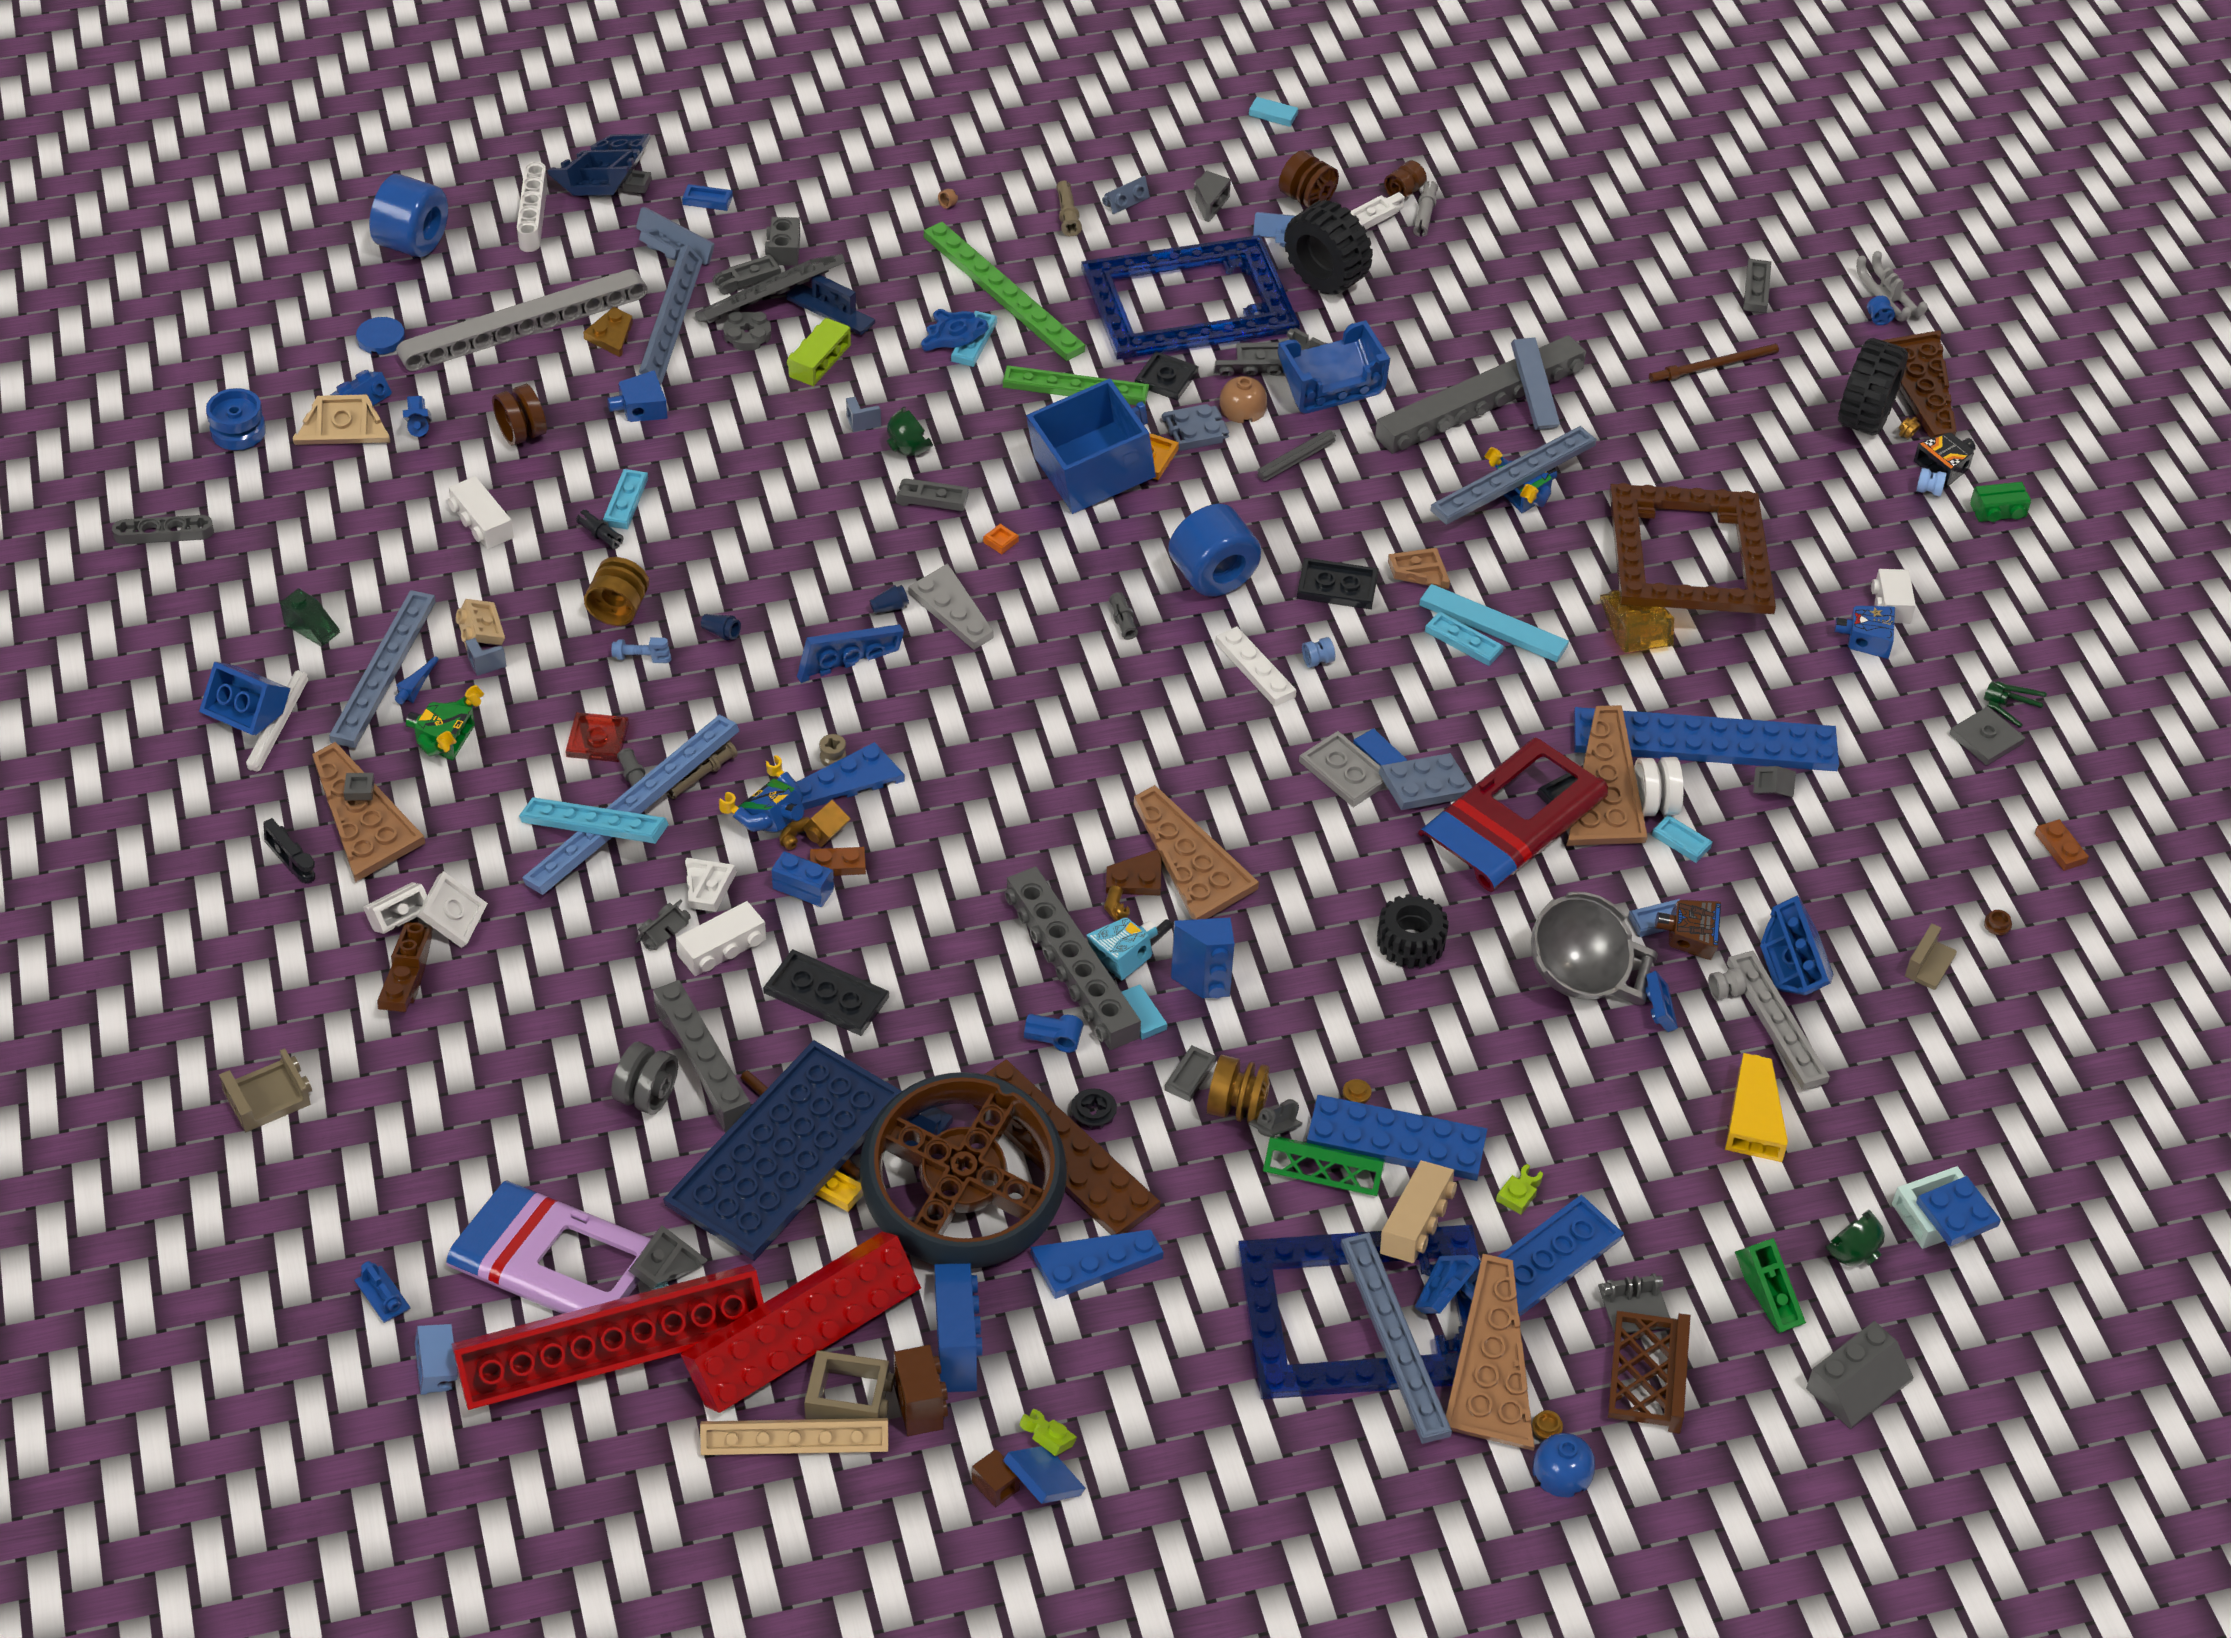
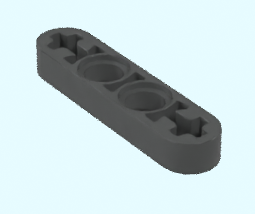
M190 515L123 519L112 525L114 540L119 544L204 540L213 535L214 528L212 519L209 516ZM173 527H182L178 531H170ZM148 528L156 529L154 532H144Z

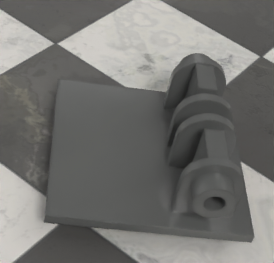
M1652 1273L1650 1276L1642 1278L1634 1276L1633 1279L1625 1277L1624 1280L1613 1281L1611 1279L1607 1283L1598 1284L1614 1334L1617 1311L1670 1318L1660 1287H1663L1661 1275L1656 1276L1655 1273ZM1622 1322V1328L1627 1333H1635L1640 1330L1635 1323ZM1655 1327V1328L1652 1329V1330L1661 1329V1328H1665V1327Z

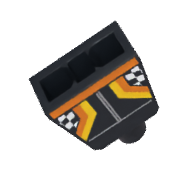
M1945 433L1918 443L1914 462L1921 468L1930 469L1932 473L1945 472L1944 486L1948 487L1968 471L1976 446L1970 438L1961 441L1954 434Z

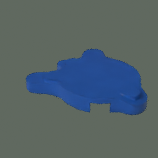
M938 309L933 313L934 320L937 323L927 327L928 336L922 340L921 346L924 351L939 347L954 348L964 346L984 334L989 329V325L986 320L979 317L976 318L973 312L961 311L951 313L944 309Z

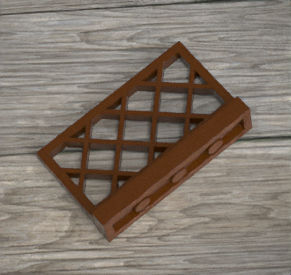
M1617 1311L1608 1418L1668 1426V1432L1680 1434L1685 1409L1691 1315L1679 1313L1678 1318L1674 1319ZM1622 1322L1635 1323L1640 1330L1630 1336L1622 1328ZM1655 1327L1670 1328V1333L1660 1340L1651 1330ZM1643 1335H1646L1654 1343L1645 1351L1635 1341ZM1628 1345L1638 1354L1630 1361H1627L1620 1353V1350ZM1658 1349L1668 1358V1360L1660 1365L1649 1356ZM1642 1360L1653 1369L1644 1376L1633 1367ZM1626 1370L1636 1379L1635 1382L1627 1387L1618 1379V1376ZM1656 1375L1666 1383V1386L1658 1391L1647 1382ZM1639 1386H1642L1651 1395L1641 1402L1631 1393V1391ZM1624 1396L1634 1405L1629 1410L1615 1408L1616 1401ZM1656 1400L1664 1409V1415L1651 1414L1646 1406Z

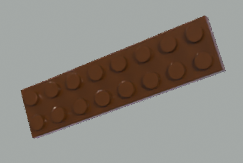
M1007 1059L984 1074L1013 1084L1031 1096L1044 1109L1054 1123L1062 1140L1067 1166L1065 1192L1110 1235L1127 1233L1160 1209V1201ZM973 1105L979 1112L983 1107L979 1105ZM1011 1119L1003 1134L1044 1172L1042 1156L1036 1143L1018 1123ZM989 1120L994 1126L998 1124L993 1120Z

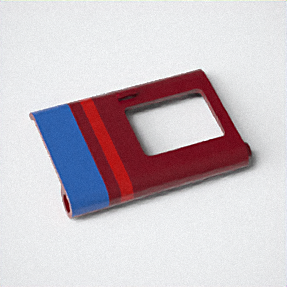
M1533 737L1420 829L1418 834L1420 836L1427 835L1472 867L1480 885L1487 891L1493 892L1608 796V785L1601 777L1594 776L1542 740ZM1540 757H1546L1577 778V781L1530 819H1523L1492 797Z

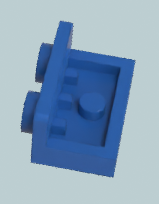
M364 370L355 375V380L338 385L336 387L337 391L330 395H368L372 405H375L391 395L392 391L382 372Z

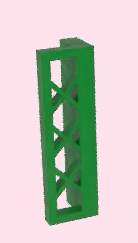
M1273 1136L1269 1139L1263 1172L1378 1196L1386 1160ZM1273 1151L1285 1152L1292 1163L1283 1169L1272 1167ZM1291 1154L1299 1155L1302 1157L1295 1160ZM1306 1157L1313 1158L1320 1170L1312 1175L1304 1174L1297 1163ZM1320 1160L1327 1161L1330 1163L1326 1166H1323ZM1335 1163L1343 1165L1349 1175L1341 1181L1332 1180L1326 1169ZM1294 1166L1298 1172L1290 1171L1288 1169ZM1348 1166L1359 1169L1352 1173ZM1362 1170L1376 1172L1373 1189L1361 1186L1355 1175ZM1323 1172L1326 1178L1317 1177L1316 1175ZM1351 1178L1354 1184L1345 1183V1181Z

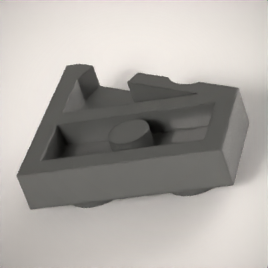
M661 1225L628 1271L651 1289H654L700 1269L707 1259Z

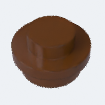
M1993 910L1985 917L1984 926L1994 935H2006L2012 928L2011 917L2003 910Z

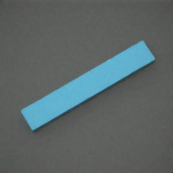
M1433 584L1429 586L1420 599L1419 605L1436 613L1442 612L1465 625L1554 662L1559 661L1569 644V640Z
M532 797L519 815L522 823L656 844L669 825L664 817Z

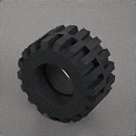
M1406 894L1404 898L1401 896L1395 897L1394 902L1388 901L1386 907H1383L1381 910L1377 931V946L1380 947L1381 954L1387 955L1386 959L1388 961H1395L1396 965L1400 967L1407 965L1408 968L1414 969V966L1423 968L1426 966V963L1432 965L1436 959L1442 956L1445 949L1449 926L1447 914L1442 911L1440 904H1434V900L1430 898L1426 900L1422 895L1412 897L1411 894ZM1405 930H1415L1420 933H1411Z

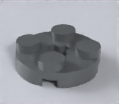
M731 312L728 316L729 319L724 323V339L727 343L728 341L732 343L735 349L743 351L756 350L760 348L761 343L766 341L767 344L771 339V324L763 312Z

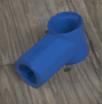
M1029 1014L1026 1019L1024 1038L1053 1043L1056 1049L1070 1053L1077 1050L1084 1024L1080 1018L1074 1015H1063L1060 1019Z

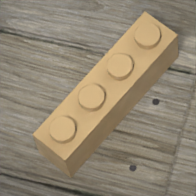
M1420 1161L1382 1229L1380 1254L1414 1263L1419 1253L1425 1252L1429 1234L1434 1235L1436 1231L1438 1217L1444 1216L1448 1199L1454 1198L1457 1183L1453 1182L1454 1169Z

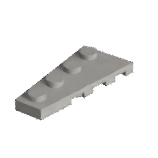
M948 563L908 586V594L973 650L994 638V631Z

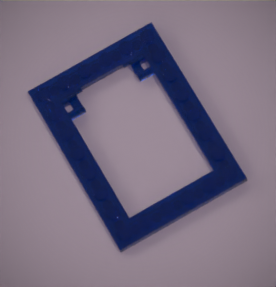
M1260 235L1081 261V270L1117 360L1151 355L1155 351L1164 353L1287 334L1290 328L1300 330V323ZM1222 263L1226 274H1232L1235 267H1240L1242 272L1251 275L1262 300L1261 303L1250 304L1243 308L1245 317L1134 333L1113 279Z
M1472 1224L1437 1227L1434 1235L1429 1234L1425 1252L1419 1253L1416 1259L1419 1260L1421 1275L1430 1276L1435 1264H1430L1429 1259L1439 1258V1256L1473 1255L1479 1259ZM1382 1231L1238 1241V1253L1261 1400L1399 1390L1387 1358L1288 1365L1273 1270L1349 1265L1341 1247V1239L1370 1233L1382 1262L1404 1261L1380 1254ZM1479 1265V1266L1477 1267V1269L1473 1272V1274L1476 1273L1477 1271H1479L1480 1265ZM1461 1289L1454 1296L1460 1326H1458L1459 1333L1455 1334V1337L1450 1340L1444 1339V1335L1434 1336L1436 1354L1421 1355L1434 1387L1453 1386L1472 1300Z

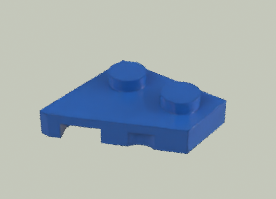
M1473 1255L1439 1256L1415 1308L1423 1314H1440L1477 1269L1481 1261Z

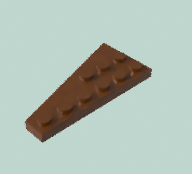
M1941 331L1882 340L1904 347L1908 352L1907 364L1899 389L1930 439L1945 433L1956 435L1954 412L1951 409L1952 399L1948 390L1949 381L1946 362L1943 359V344L1940 341Z

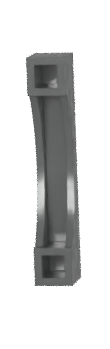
M680 980L653 990L655 1011L665 1029L673 1033L689 1057L707 1093L713 1113L726 1133L750 1108V1101Z

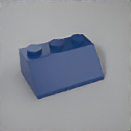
M214 662L199 712L256 736L283 714L291 688L239 666Z
M1231 918L1174 921L1171 978L1201 998L1230 997L1235 945Z

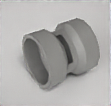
M1739 968L1728 969L1723 974L1721 972L1711 973L1708 977L1710 992L1717 1001L1726 999L1728 995L1739 996L1745 993V979Z

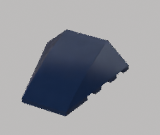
M650 134L609 135L591 145V150H582L577 153V159L573 161L566 159L561 162V168H550L547 170L548 175L573 196L613 195L634 170L650 140Z

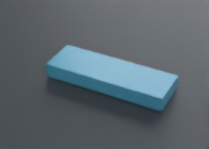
M975 311V317L986 320L989 329L971 343L955 347L951 355V362L974 367L997 324V316Z
M623 469L603 520L608 522L609 527L628 530L648 481L647 472Z
M1439 612L1425 626L1426 633L1487 666H1490L1503 652L1504 646L1442 612Z

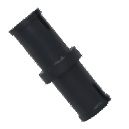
M586 509L580 512L585 516L586 520L580 515L577 516L576 522L589 530L594 538L603 540L613 549H617L620 546L613 539L622 544L624 540L623 535L610 528L605 520H599Z

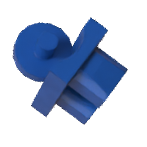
M423 396L407 397L408 410H403V418L408 422L407 429L409 433L414 437H422L429 430L428 421L432 420L431 412L425 408Z

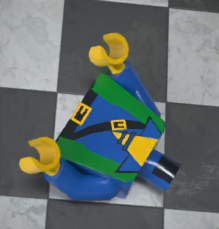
M1491 447L1484 456L1485 459L1489 460L1490 466L1497 469L1512 462L1503 458L1502 453L1494 447ZM1555 467L1507 492L1504 496L1521 513L1526 512L1535 505L1543 507L1551 495L1552 480L1557 478Z
M774 755L775 766L770 765L766 761L767 773L773 777L777 776V779H772L738 807L735 805L736 797L731 792L725 793V801L719 798L720 811L724 814L733 813V817L750 831L778 832L793 820H801L804 815L803 795L800 787L788 772L784 773L782 759L777 755Z

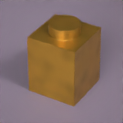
M831 800L805 824L803 830L812 842L823 847L851 819Z

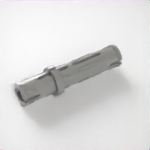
M1429 181L1424 183L1423 193L1418 200L1419 210L1413 229L1414 234L1420 237L1421 230H1423L1422 237L1428 234L1432 210L1437 202L1435 196L1438 185L1434 181H1431L1430 187Z

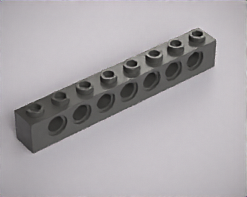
M1035 866L1007 877V889L1004 891L1009 905H1014L1020 922L1028 926L1033 941L1039 943L1042 947L1046 961L1048 963L1052 962L1058 979L1061 982H1065L1068 986L1072 1000L1079 1003L1084 1018L1088 1022L1091 1021L1095 1027L1098 1039L1101 1042L1104 1041L1109 1050L1140 1039L1141 1020L1039 869Z

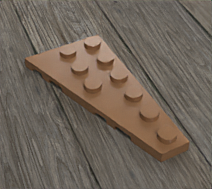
M1622 705L1596 706L1583 768L1594 776L1601 777L1607 783L1608 796L1570 827L1566 846L1646 843L1647 832Z
M336 742L312 754L355 883L425 844L424 835L375 783L372 800L345 801L344 786L346 773L364 772Z
M1156 785L1134 796L1133 804L1156 849H1158L1161 859L1192 920L1208 919L1258 890L1259 882Z

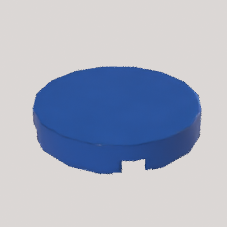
M375 317L368 319L358 327L356 339L359 347L365 352L371 353L373 351L384 355L396 350L398 344L405 339V330L396 319Z

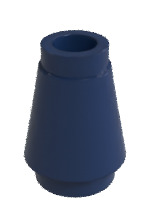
M894 585L874 597V599L869 600L874 614L904 609V606L909 604L907 594L902 585L897 587Z
M704 614L701 619V627L727 641L736 639L741 630L740 621L733 615Z

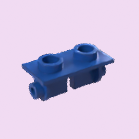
M370 1261L362 1264L361 1276L354 1281L383 1323L411 1309L382 1266L378 1267L377 1264Z

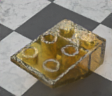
M1613 590L1609 594L1600 595V601L1616 643L1625 653L1674 646V617L1665 607L1621 605L1619 590Z

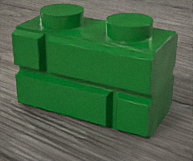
M2023 482L1975 486L1970 500V505L1979 522H1996L2012 518L2017 520L2027 517L2031 504V498L2028 492H2026Z

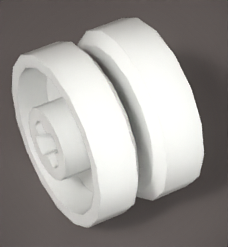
M1661 757L1658 763L1653 758H1637L1634 770L1643 816H1655L1658 810L1663 815H1679L1683 805V776L1678 758Z

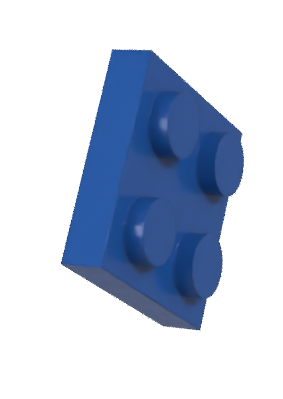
M1968 1176L1921 1194L1916 1201L1917 1205L1949 1247L1996 1228L2001 1221Z

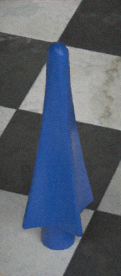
M437 656L433 657L415 673L396 684L399 693L395 696L397 703L403 704L406 700L414 703L423 683L438 662Z

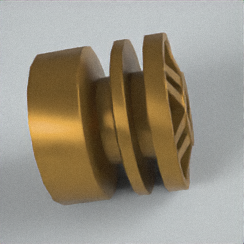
M621 557L607 558L600 563L584 596V605L593 617L605 624L613 626L627 625L634 619L649 587V578L637 563Z
M1220 1055L1210 1086L1207 1114L1226 1118L1231 1107L1234 1106L1236 1107L1237 1121L1241 1122L1243 1120L1246 1110H1248V1123L1258 1119L1261 1110L1265 1107L1269 1092V1066L1262 1064L1257 1076H1254L1255 1062H1250L1245 1073H1241L1240 1059Z

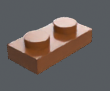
M2060 819L2037 826L2035 835L2063 871L2087 863L2089 856Z
M864 847L810 849V861L832 869L833 876L866 874Z

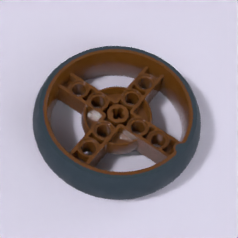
M957 1072L936 1075L921 1080L900 1092L886 1104L873 1121L864 1141L860 1157V1182L863 1196L876 1224L883 1232L897 1235L905 1252L933 1265L971 1263V1269L991 1266L1018 1255L1037 1241L1053 1221L1061 1205L1067 1180V1166L1062 1140L1054 1123L1044 1109L1031 1096L1013 1084L996 1077L978 1073ZM949 1104L983 1106L971 1127L951 1128L937 1136L908 1122V1120L916 1115L938 1106ZM1011 1119L1031 1136L1040 1151L1044 1164L1042 1189L1008 1172L1006 1158L998 1141ZM988 1120H993L998 1124L995 1126L987 1125L985 1122ZM915 1141L918 1145L908 1146L905 1142ZM978 1143L983 1145L984 1148L975 1149L971 1145ZM885 1151L919 1167L920 1179L929 1197L914 1222L895 1206L887 1193L882 1174ZM941 1154L944 1158L937 1160L933 1159L931 1155ZM992 1180L996 1185L987 1186L983 1181ZM951 1190L955 1192L956 1195L948 1197L945 1196L943 1192ZM1018 1193L1022 1198L1012 1199L1009 1195ZM990 1204L1021 1219L1011 1227L988 1236L978 1238L943 1236L956 1212H975ZM932 1214L940 1215L942 1219L934 1221L931 1220L928 1216Z

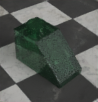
M296 589L280 602L284 625L320 647H323L340 633L338 626L319 601L301 589Z

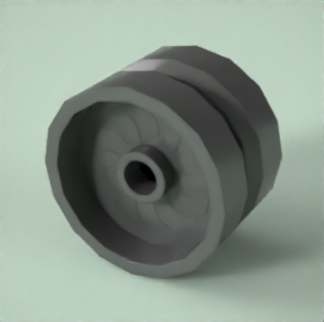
M640 1041L634 1042L625 1051L616 1068L611 1088L612 1098L627 1106L635 1104L638 1110L647 1114H656L667 1102L673 1090L679 1067L677 1057L663 1050L655 1053V1049L652 1046Z

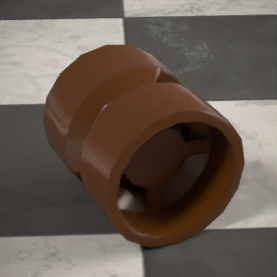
M1409 160L1386 176L1384 186L1389 196L1400 192L1406 199L1413 192L1424 186V183L1427 182V175L1424 168L1418 162Z

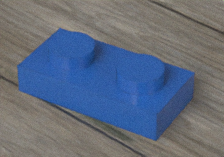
M1657 971L1651 972L1646 975L1648 986L1645 989L1648 998L1653 1004V1008L1650 1010L1652 1018L1657 1025L1661 1024L1667 1032L1673 1031L1678 1026L1668 984Z

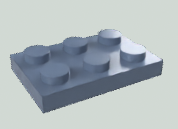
M1451 753L1381 765L1379 775L1401 810L1454 801L1472 788Z

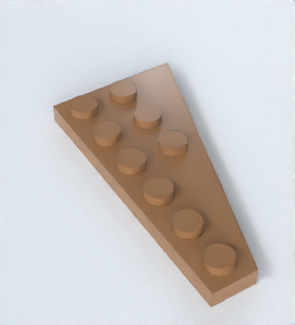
M1483 1254L1446 1418L1453 1432L1534 1451L1513 1260Z

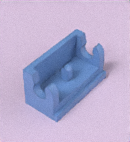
M451 1324L417 1326L415 1351L421 1395L430 1392L449 1391L452 1389L450 1381L457 1380V1366L451 1345L454 1343Z

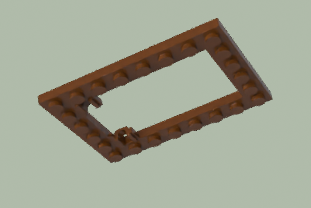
M1627 483L1610 484L1609 493L1621 605L1775 614L1776 603L1758 493L1750 491L1733 492L1724 489H1687L1675 486H1640ZM1655 508L1717 512L1718 523L1736 524L1745 590L1740 588H1716L1714 586L1697 587L1686 584L1646 583L1639 518L1655 519Z

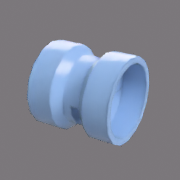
M1922 468L1916 491L1921 493L1929 491L1933 495L1941 497L1946 473L1940 471L1932 473L1930 469Z

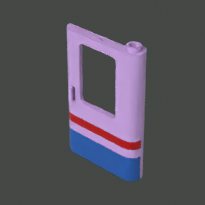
M506 1180L498 1187L453 1243L446 1263L450 1268L564 1314L628 1297L640 1281V1279L628 1271L635 1260L609 1292H604L539 1265L540 1260L565 1229H572L636 1256L635 1260L648 1244L650 1238Z

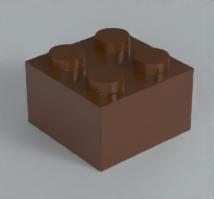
M930 1345L894 1351L895 1388L907 1437L943 1430V1417L948 1416L946 1404L948 1393L945 1381L941 1382L939 1376L941 1374L939 1356H933Z

